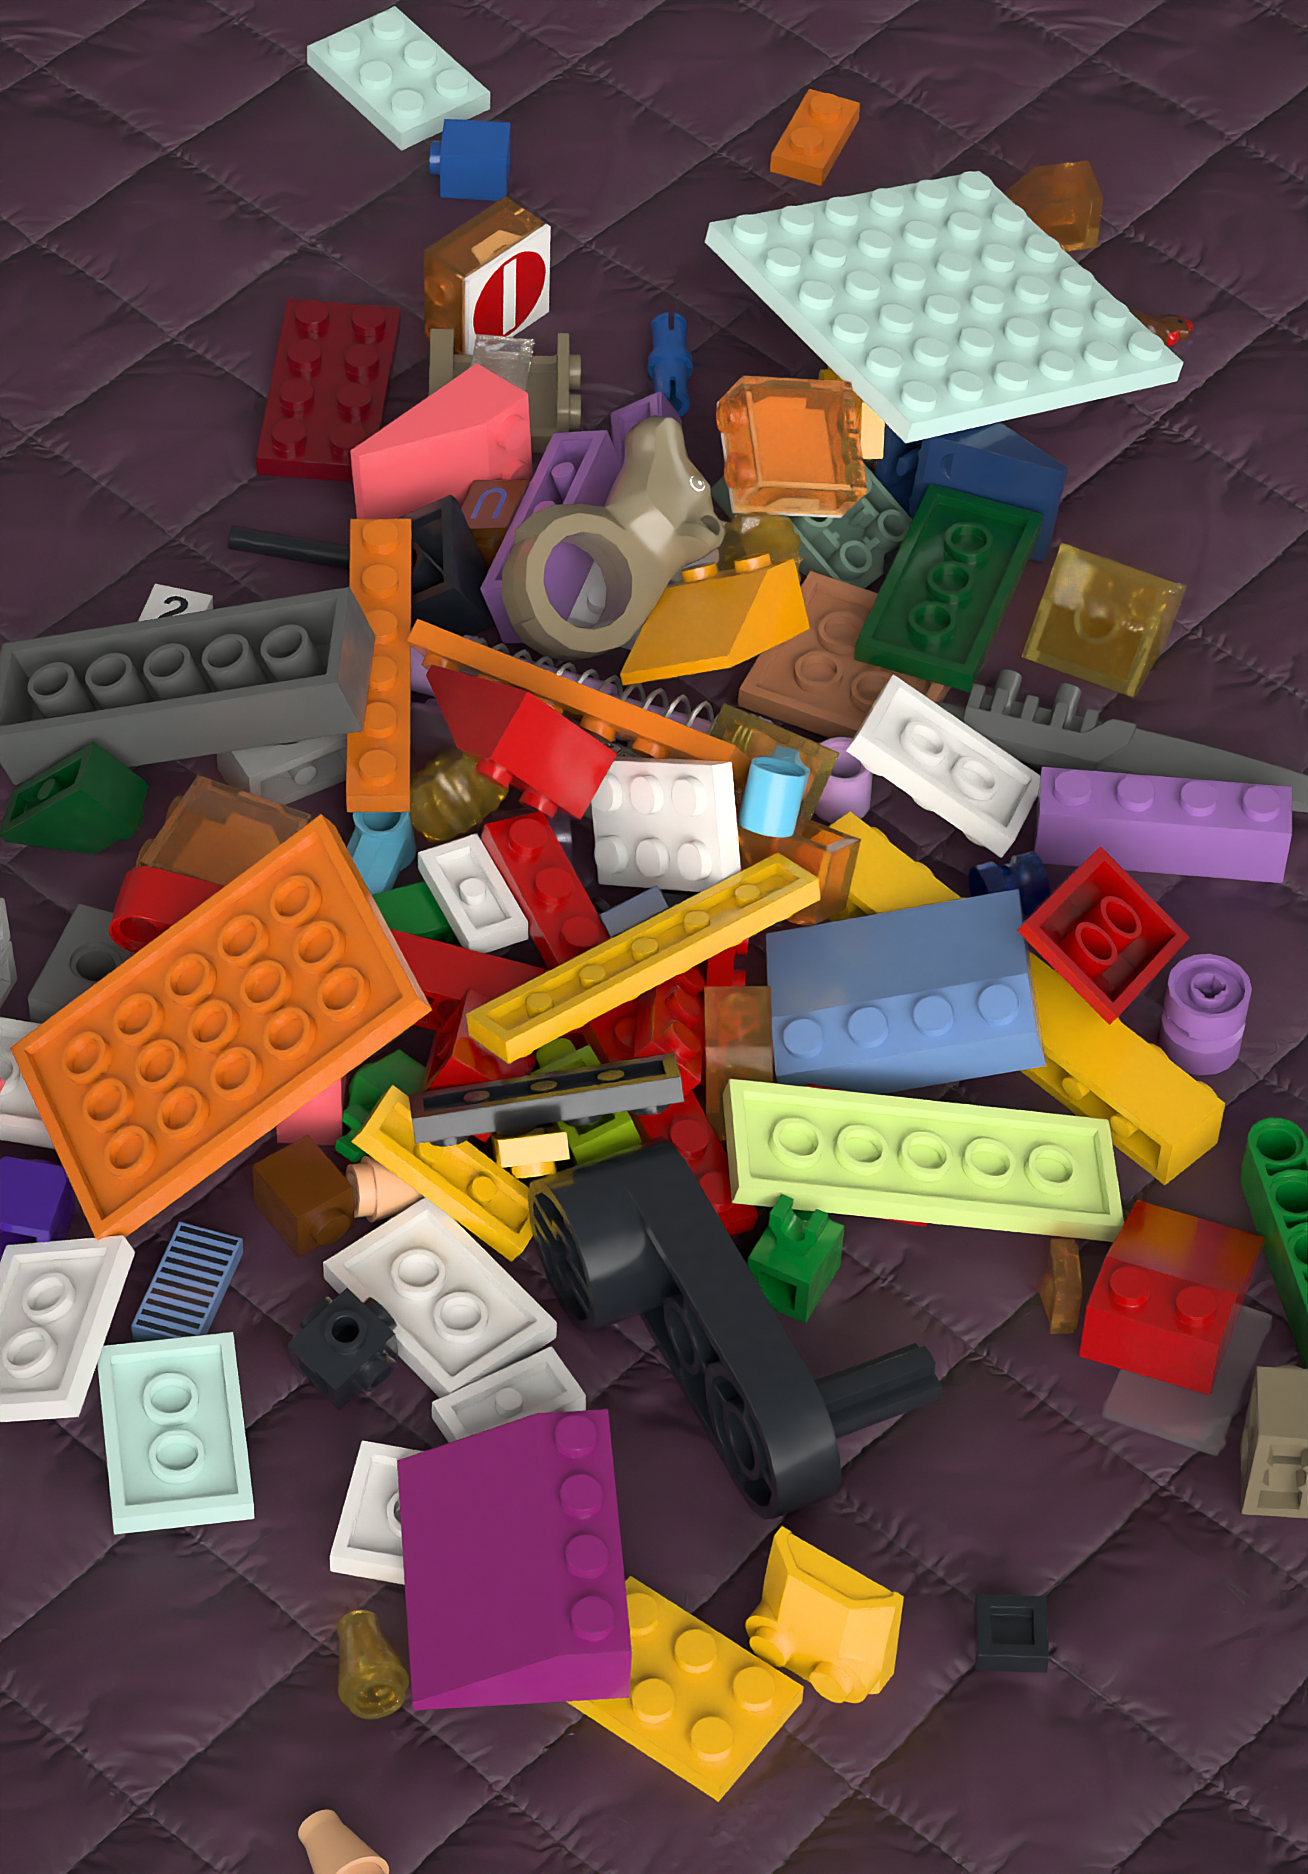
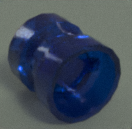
M1034 851L1013 855L1010 861L1001 867L994 862L988 861L972 865L969 869L968 881L971 897L1019 889L1022 911L1026 916H1029L1050 894L1046 870L1040 857Z

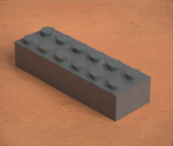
M346 587L2 644L0 654V764L12 783L17 785L27 782L93 742L126 767L363 731L375 634L351 588Z

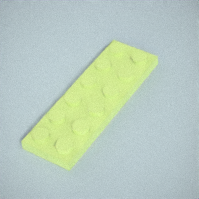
M729 1079L722 1094L732 1203L774 1207L781 1194L794 1199L792 1209L815 1211L819 1209L826 1213L1114 1242L1124 1224L1109 1120L738 1079Z

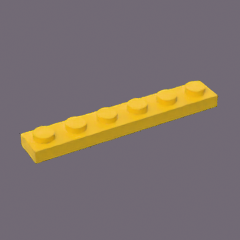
M777 852L467 1013L469 1036L508 1064L521 1057H525L539 1047L574 1029L584 1026L596 1017L637 998L640 994L678 974L687 972L693 966L729 947L740 944L744 939L781 920L791 917L794 913L819 901V878Z

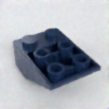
M1000 422L905 443L885 423L883 459H877L874 475L912 520L930 483L1044 514L1041 534L1029 558L1034 561L1043 562L1048 558L1068 468Z

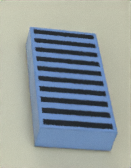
M179 1222L131 1325L132 1340L145 1342L207 1335L243 1255V1239Z

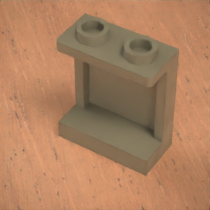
M454 329L430 330L429 396L478 363L528 393L532 453H545L554 433L569 432V429L580 430L581 394H569V389H580L581 354H569V333H558L557 354L554 356L454 354Z

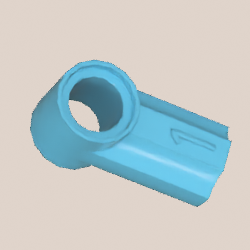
M777 745L769 754L758 756L751 760L737 819L738 824L743 828L772 837H790L794 834L801 801L810 774V769L799 758L798 750Z
M353 812L355 830L347 850L371 895L392 890L399 872L409 866L416 855L417 848L410 812Z

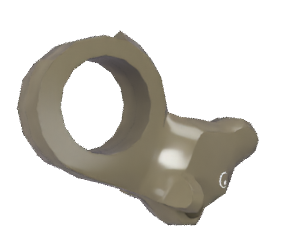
M653 415L640 421L627 432L625 437L624 464L612 486L604 507L587 504L551 505L534 512L515 529L514 545L503 566L501 598L511 625L521 641L544 657L548 656L552 659L565 661L580 660L602 655L627 643L645 622L677 570L705 558L721 546L726 530L713 511L710 485L688 457L681 424L673 417ZM559 542L574 544L589 553L602 571L606 585L605 607L598 622L590 629L576 627L564 620L549 602L544 586L545 563L553 547Z

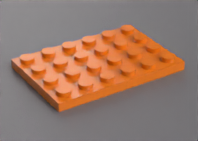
M320 814L10 1047L92 1232L95 1238L100 1240L103 1237L120 1235L127 1237L432 1011V1008L335 825Z

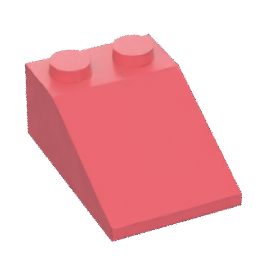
M476 363L352 449L350 455L357 519H397L449 495H452L459 502L460 507H462L473 481L528 479L530 484L533 478L528 393Z

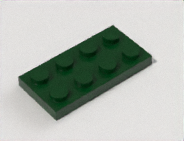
M930 483L855 643L854 660L970 693L1041 534L1044 514Z

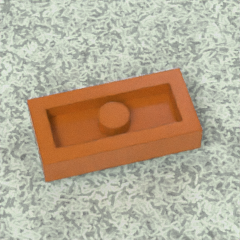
M809 89L771 154L770 172L822 186L859 120L860 103L838 97L834 94Z

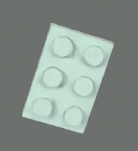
M396 6L307 46V63L401 151L442 132L444 119L468 120L490 109V91Z
M233 1332L103 1346L97 1364L114 1534L254 1519V1502Z

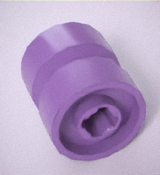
M1199 954L1179 961L1171 970L1166 988L1158 1044L1169 1060L1186 1073L1198 1076L1214 1075L1229 1069L1238 1059L1252 992L1249 976L1241 966L1226 957L1213 954Z

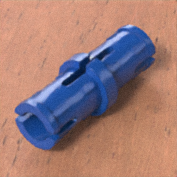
M666 312L657 315L651 323L653 351L648 357V374L654 380V394L661 391L666 399L672 402V406L679 416H683L690 407L687 379L691 377L693 369L692 355L687 350L686 334L688 327L685 318L674 313V330H670L668 323L669 315Z

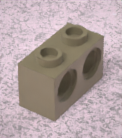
M1281 1365L1277 1367L1257 1366L1240 1443L1242 1514L1308 1518V1369H1302L1294 1365Z

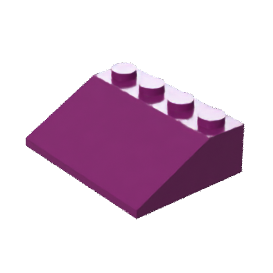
M608 1409L536 1413L397 1460L412 1710L630 1698L632 1648Z

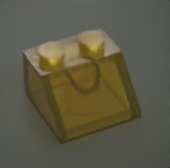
M1061 543L1021 657L1125 695L1136 697L1167 643L1187 585L1080 547Z

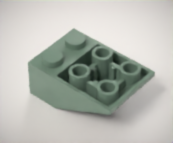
M830 422L829 427L843 514L841 518L732 513L727 474L725 473L711 488V496L747 538L781 560L794 558L796 569L806 576L810 571L863 589L885 573L883 572L884 554L901 546L913 521L864 462L859 459L847 442L843 440Z

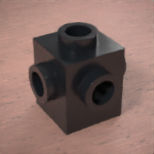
M348 1288L333 1301L329 1297H325L317 1302L300 1323L302 1330L288 1343L292 1365L339 1411L363 1388L367 1392L378 1388L391 1375L397 1364L394 1360L398 1355L396 1335L393 1332L397 1327L395 1320L375 1299L368 1297L362 1302Z

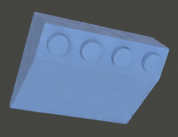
M1019 889L767 933L768 1011L775 1074L778 1083L803 1087L810 1083L846 1091L880 1095L1046 1066L1027 940L1017 931L1024 922Z

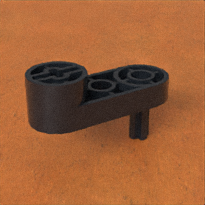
M663 1136L530 1182L528 1207L536 1248L555 1296L572 1324L583 1333H588L638 1314L640 1315L736 1487L750 1508L764 1520L780 1517L837 1495L841 1484V1463L837 1438L941 1399L942 1385L934 1373L936 1363L926 1346L918 1347L916 1343L814 1380L689 1165L675 1145Z

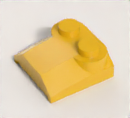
M781 1526L773 1538L764 1579L762 1600L745 1623L746 1631L750 1638V1647L761 1660L769 1665L785 1667L809 1681L814 1689L824 1698L835 1703H842L844 1701L859 1703L868 1694H879L894 1674L904 1596L895 1591L894 1593L791 1534L790 1530Z

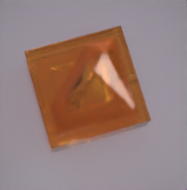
M1051 1239L1046 1271L1036 1284L1049 1320L1050 1334L1073 1333L1074 1329H1077L1082 1299V1283L1078 1244H1075L1074 1239Z

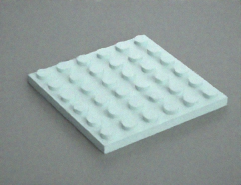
M968 171L950 177L922 180L918 183L887 189L880 188L851 196L833 197L829 200L799 206H786L783 209L752 215H740L736 218L710 222L705 243L905 443L1176 382L1184 363L1164 344L1160 337L1146 328L1129 312L1126 305L1114 298L1094 279V276L1088 270L1082 268L1060 247L1055 239L1049 237L1026 215L1022 208L1015 205L993 184L989 177L980 171Z

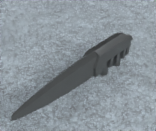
M1005 669L1001 670L998 674L992 696L985 694L986 686L973 684L966 707L941 701L937 703L944 710L1032 769L1041 771L1042 767L1287 786L1292 787V811L1308 813L1307 775L1225 750L1137 729V724L1111 719L1101 724V721H1098L1099 711L1087 709L1085 718L1076 716L1082 692L1077 686L1064 683L1058 686L1053 706L1050 710L1039 707V697L1027 695L1025 703L1016 702L1022 676L1016 671Z

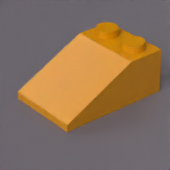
M764 552L734 560L735 569L718 571L716 562H708L680 570L682 580L666 586L637 637L620 673L623 686L731 668L809 630V621L794 558L771 562L769 552Z

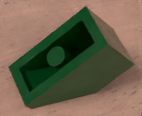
M93 742L13 789L0 829V837L8 843L96 854L117 841L124 842L130 839L137 832L144 819L142 808L149 784Z

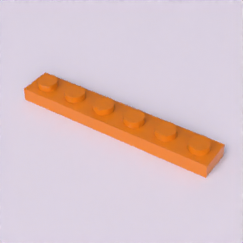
M411 519L350 520L349 587L375 634V643L363 731L347 733V812H410L411 645L407 642V639L411 632Z
M417 619L410 632L407 642L424 657L421 665L427 670L433 664L528 691L561 715L579 721L578 727L601 742L612 744L616 736L633 743L631 750L643 758L732 762L733 783L743 788L746 785L751 761L736 745Z

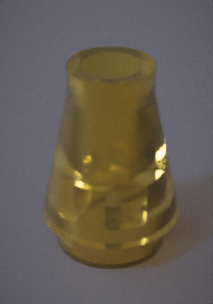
M367 1610L348 1613L337 1624L339 1636V1698L357 1717L378 1719L388 1716L398 1710L403 1704L405 1691L409 1684V1676L384 1635L377 1615Z

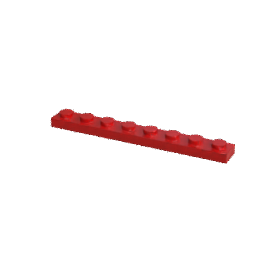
M542 811L484 825L481 841L528 921V931L549 971L611 939ZM639 996L580 1027L587 1044H590L600 1064L635 1059L634 1049ZM693 1090L684 1096V1102L669 1104V1107L660 1113L636 1115L627 1111L635 1125L641 1142L663 1136L675 1145L689 1165L730 1236L754 1229L759 1213L754 1205L732 1203L728 1156Z

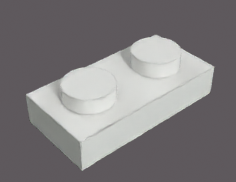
M477 833L418 852V870L463 948L488 953L528 939V921Z
M550 1346L433 1401L432 1419L450 1443L536 1413L586 1410V1394L553 1347Z

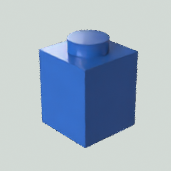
M444 119L442 140L431 141L430 174L440 175V198L506 202L510 171L511 123Z

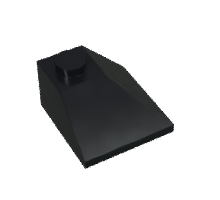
M449 495L397 518L411 519V627L419 619L463 637L464 635L471 636L494 626V620L480 590L488 574V569L459 502L452 495Z

